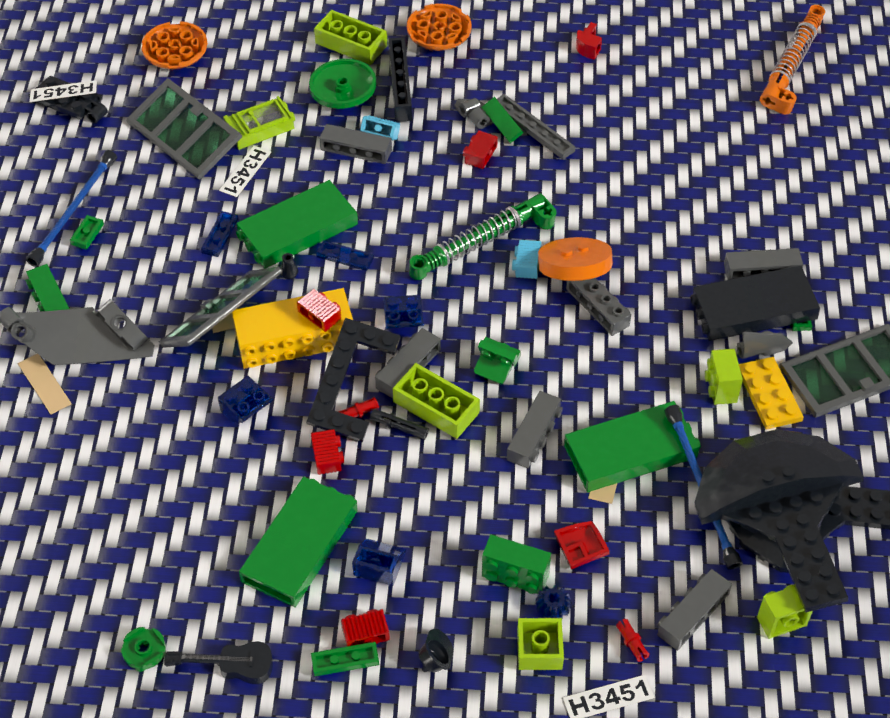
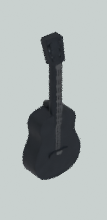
M260 641L250 642L241 646L226 645L222 649L221 655L183 654L180 651H167L164 660L166 667L181 665L182 662L217 664L220 666L221 674L224 678H237L250 684L264 683L270 677L273 668L271 649L267 644Z

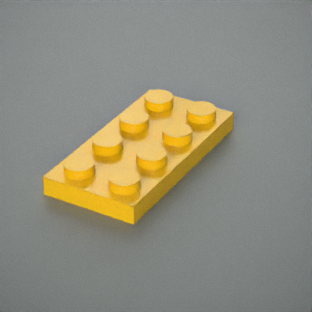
M774 356L739 364L744 386L766 430L803 421L804 416Z

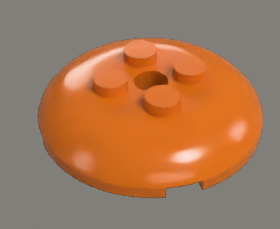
M449 4L426 5L424 9L414 11L407 21V32L411 40L417 45L433 51L450 50L461 45L469 37L472 28L470 17L462 13V9Z
M180 21V24H170V22L152 28L144 36L142 52L144 57L157 67L181 69L196 63L205 54L208 44L207 37L201 28L192 23Z

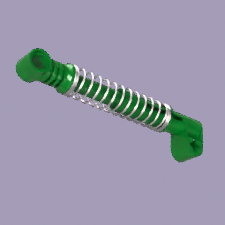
M537 194L516 206H509L505 212L500 211L499 215L495 214L494 218L489 217L488 221L483 220L482 224L477 223V227L472 226L471 230L466 229L465 233L460 232V237L454 235V240L449 238L448 243L443 241L442 245L437 244L433 247V250L426 254L413 256L410 259L409 275L415 280H422L430 271L440 266H447L453 260L456 261L459 257L462 258L465 254L475 251L476 248L487 245L493 239L504 236L505 233L515 230L530 218L541 229H551L555 224L556 209L542 194Z

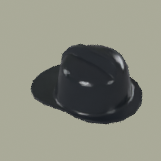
M434 628L428 632L425 644L418 653L422 663V671L435 673L442 669H450L453 657L452 643L446 634L439 629Z

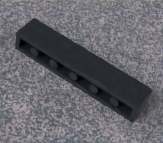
M405 37L388 38L395 122L412 121Z

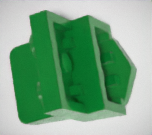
M485 336L484 340H481L478 345L481 355L474 368V372L483 378L498 384H504L512 367L516 366L521 357V351L510 347L506 343H500Z

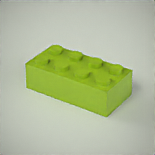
M330 10L314 28L315 44L369 65L387 47L386 30L334 10Z
M417 363L393 387V402L456 439L459 438L480 413L479 398Z

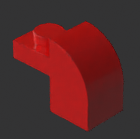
M590 22L583 31H577L576 49L582 56L595 60L601 51L602 37L596 36L597 24Z

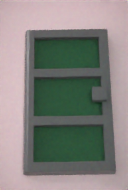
M169 78L126 120L128 124L198 179L203 178L242 138L240 132Z
M279 267L247 272L214 299H208L200 305L201 309L159 341L160 345L163 348L190 346L279 276L282 270Z
M889 324L879 326L779 364L780 369L815 418L890 390Z

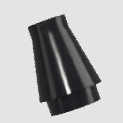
M290 253L282 256L281 275L288 280L294 279L299 272L293 255Z

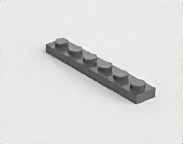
M503 94L497 98L499 103L522 130L562 160L575 152L573 144L507 95Z

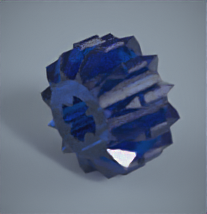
M556 584L552 589L546 585L544 591L540 590L538 592V597L535 601L537 612L542 613L543 618L557 617L563 619V615L568 616L569 609L572 607L570 593H565L564 587L557 589Z

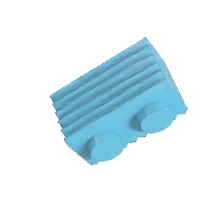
M369 115L363 117L360 131L390 137L393 141L398 138L400 123Z
M519 240V245L515 246V257L517 258L513 259L512 270H515L517 278H538V251L542 247L541 241Z

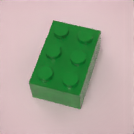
M490 534L482 554V577L489 581L504 583L511 588L523 589L530 594L542 595L550 573L551 553Z

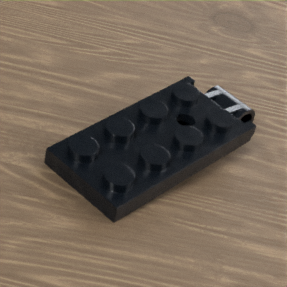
M49 76L36 88L71 83ZM98 93L35 101L80 120L87 116L94 124L108 113L106 106L100 103L103 97Z

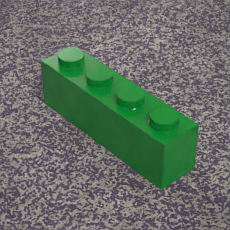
M48 264L26 271L28 279L25 280L29 290L33 289L34 292H31L35 303H40L37 305L40 312L69 309Z

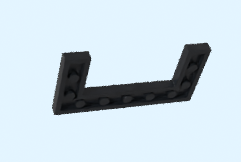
M345 318L306 423L323 430L334 429L335 434L363 442L369 422L334 411V405L357 343L394 355L401 335Z

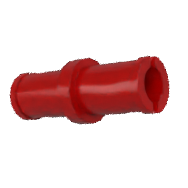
M373 397L361 403L356 402L354 406L338 412L361 418L364 416L363 414L373 411L374 408L379 409L376 398Z
M623 619L624 626L619 621L616 627L625 639V645L630 647L635 655L638 662L643 661L641 656L647 659L649 652L640 641L641 636L634 631L628 619Z

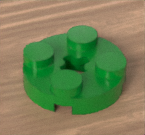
M138 627L130 631L123 640L124 643L121 647L123 659L127 665L139 672L156 666L165 657V640L157 629ZM149 645L148 650L145 652H140V646Z

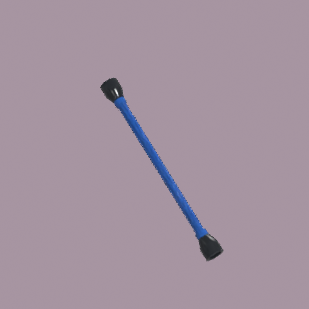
M106 150L96 171L42 244L32 250L26 257L28 264L33 267H38L41 264L50 243L101 174L117 160V155L113 151Z
M671 405L664 410L667 420L673 425L674 430L677 431L699 487L703 475L686 436L682 423V412L679 405ZM721 520L714 521L713 524L722 543L723 560L726 568L732 570L740 567L743 564L741 557L733 548L731 542H729Z

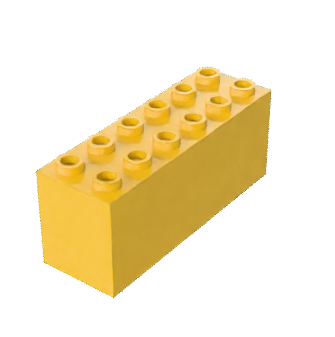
M344 288L322 292L329 301L336 302L341 308V320L333 325L332 328L330 327L327 332H324L298 312L297 301L303 296L234 310L232 315L243 368H253L264 364H273L279 361L333 351L345 318L353 320Z

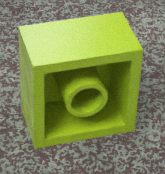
M735 349L711 350L710 358L707 359L708 369L705 370V381L709 382V397L713 398L714 405L737 403L743 379Z
M789 585L784 590L778 592L771 591L763 596L757 619L768 639L807 626L813 611L805 613L795 586Z
M518 618L519 670H562L564 661L562 618Z

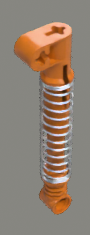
M812 5L804 21L797 26L775 68L772 70L769 82L760 97V102L763 106L781 114H790L792 112L797 97L786 88L817 35V29L825 15V9L822 6Z

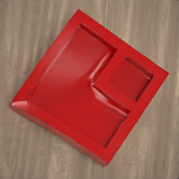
M593 521L573 524L554 531V535L571 569L609 555V549Z

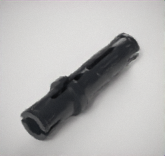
M374 408L370 416V420L384 424L389 429L392 427L424 440L429 433V428L396 417L394 413L388 414Z

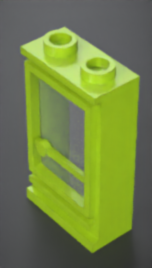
M277 96L275 99L242 110L231 116L225 115L223 120L241 133L242 138L237 142V148L240 150L293 130L295 116L292 111L288 110L286 102Z

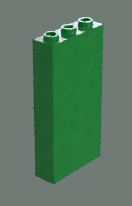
M328 180L238 222L236 234L240 241L243 240L248 252L253 253L256 262L266 269L281 262L282 256L286 253L295 255L358 225L357 211L335 185Z
M675 401L565 434L564 447L587 493L688 461L677 431L674 430L673 425L667 420L664 413L667 407L676 405ZM682 412L684 430L694 456L697 458L701 448L700 442L692 434V428L688 422L686 423Z
M303 476L240 569L241 582L296 608L358 511L357 500L351 495H344L333 487H326L315 479H308Z

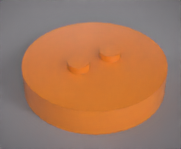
M573 237L555 240L539 249V270L544 275L558 280L579 281L596 278L606 274L612 268V248L607 243L592 238Z

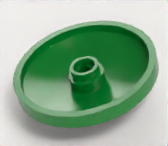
M332 60L319 66L312 73L309 80L310 92L318 103L326 107L336 109L351 108L364 103L373 95L376 89V76L369 65L359 60Z

